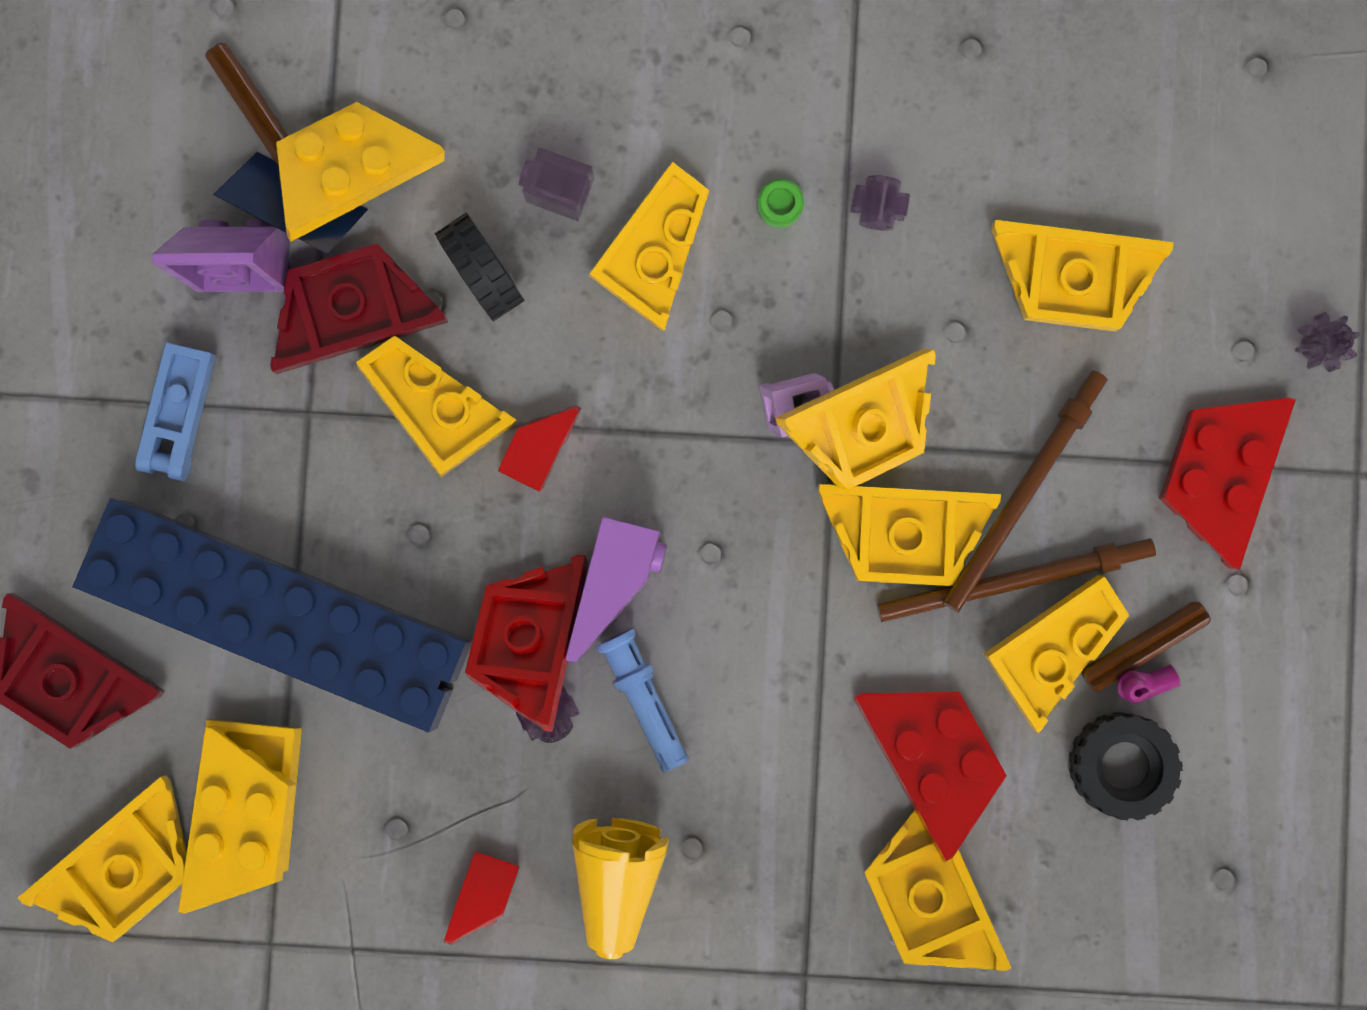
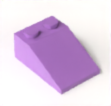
M260 219L248 220L244 227H229L228 222L221 220H202L199 222V227H183L153 253L152 264L196 292H284L287 270H289L290 240L284 231Z
M602 517L566 661L573 663L579 661L650 579L651 571L661 572L667 544L659 542L660 531Z

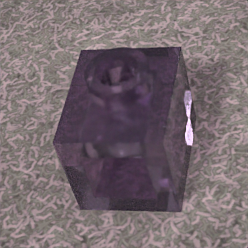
M539 147L534 160L527 159L520 174L519 185L523 187L522 192L526 203L579 221L594 181L592 166Z

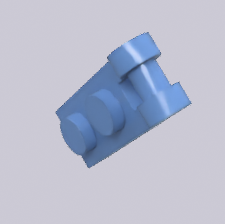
M165 343L136 456L135 467L137 471L148 474L160 471L167 473L169 479L186 481L191 470V455L216 355ZM162 439L174 441L171 455L160 452Z

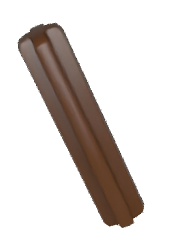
M216 44L206 52L207 61L274 161L279 165L276 142L287 137V133L227 44Z
M1191 602L1085 667L1082 671V676L1086 684L1093 691H1101L1117 681L1126 671L1135 670L1208 625L1211 621L1210 615L1200 602Z

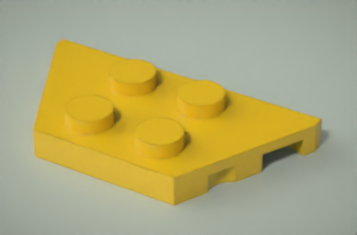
M358 102L277 141L288 239L292 242L444 162L445 150L439 144Z
M995 220L991 227L992 235L1024 320L1114 332L1121 329L1133 311V306L1139 297L1145 293L1152 282L1154 274L1164 259L1170 255L1174 246V242L1002 220Z
M923 348L775 417L776 423L837 487L850 490L924 453L927 433L925 419L929 413L931 393H925L928 364L935 365L934 349Z
M818 485L819 497L856 581L953 586L964 567V562L969 553L974 550L982 535L981 532L988 519L1001 501V494L862 486L846 490L836 485Z
M205 727L178 909L179 913L185 914L283 880L296 784L281 772L269 769L265 761L252 750H244L225 736L227 732L221 727Z
M164 775L158 778L18 897L20 902L29 907L37 905L58 914L57 919L73 926H85L92 934L114 942L182 886L187 850L171 780L168 776Z
M914 810L863 872L902 962L912 965L992 969L996 971L1011 969L1012 967L959 850L952 859L943 862Z

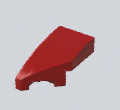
M574 405L566 410L532 419L527 424L520 426L513 436L498 472L540 492L544 488L560 450L567 442L582 408Z
M476 851L474 852L444 938V943L452 945L484 926L486 928L496 923L497 918L504 915L520 866Z

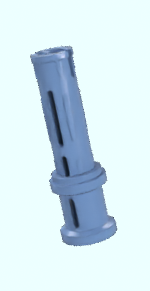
M634 628L595 647L598 653H604L616 678L613 682L615 689H618L620 693L625 692L647 741L652 747L661 771L666 772L682 765L690 758L681 744L664 705L655 690L651 680L654 677L652 673L654 669L651 664H645L634 641V637L637 634Z

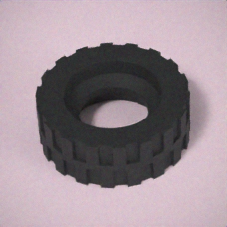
M467 212L434 233L450 261L493 322L525 301Z
M1115 712L1113 715L1104 714L1097 717V720L1093 723L1088 722L1082 728L1083 732L1075 737L1073 751L1069 753V761L1071 762L1069 773L1071 779L1076 784L1074 788L1080 796L1085 798L1087 804L1108 816L1126 821L1129 818L1137 821L1146 819L1145 816L1150 814L1156 815L1162 811L1161 808L1166 803L1170 804L1174 799L1173 794L1176 788L1179 789L1182 781L1179 778L1180 771H1183V764L1178 755L1180 750L1177 744L1173 743L1170 738L1172 736L1166 729L1160 728L1158 723L1151 719L1123 712ZM1122 742L1137 745L1144 752L1148 762V770L1144 780L1138 786L1131 789H1118L1112 786L1106 780L1102 770V761L1105 753L1113 745Z

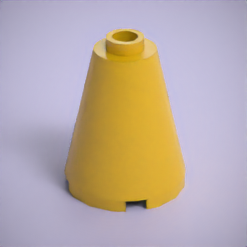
M598 818L590 819L577 824L572 832V846L586 943L599 957L618 959L624 953L634 948L668 851L669 838L665 836L661 839L660 828L638 820L612 818L611 826L597 827Z

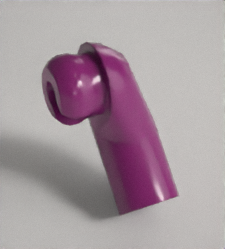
M1170 664L1150 673L1136 670L1126 671L1118 679L1117 691L1122 698L1133 703H1141L1181 686V682L1175 668Z

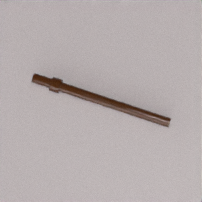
M1091 371L1074 399L1068 398L1058 414L1060 421L944 599L943 604L957 613L960 612L1076 429L1081 430L1092 415L1090 407L1108 381L1100 372Z
M1151 538L1116 546L1112 542L1094 547L1091 553L980 579L966 602L1098 570L1100 574L1121 569V564L1156 556L1155 545ZM953 586L877 604L880 621L886 622L947 607L943 604V601Z

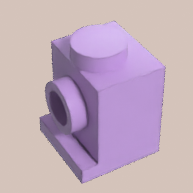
M811 373L773 384L759 385L768 430L780 437L788 436L777 425L775 417L794 409L792 397L802 394L803 405L833 391L834 388L831 382L821 375Z

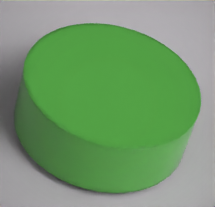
M776 179L767 183L761 189L757 201L759 216L767 225L774 228H786L793 225L800 218L804 207L802 191L795 183L786 179Z

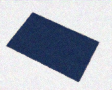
M256 152L213 195L286 232L279 165L274 160ZM360 205L298 239L329 254L368 209Z

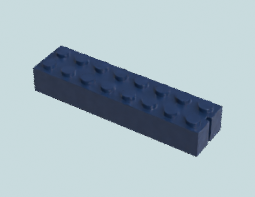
M114 498L109 499L72 586L75 589L428 733L438 728L453 691L452 688L447 686L438 688L441 680L447 683L457 681L472 645V641L130 501Z

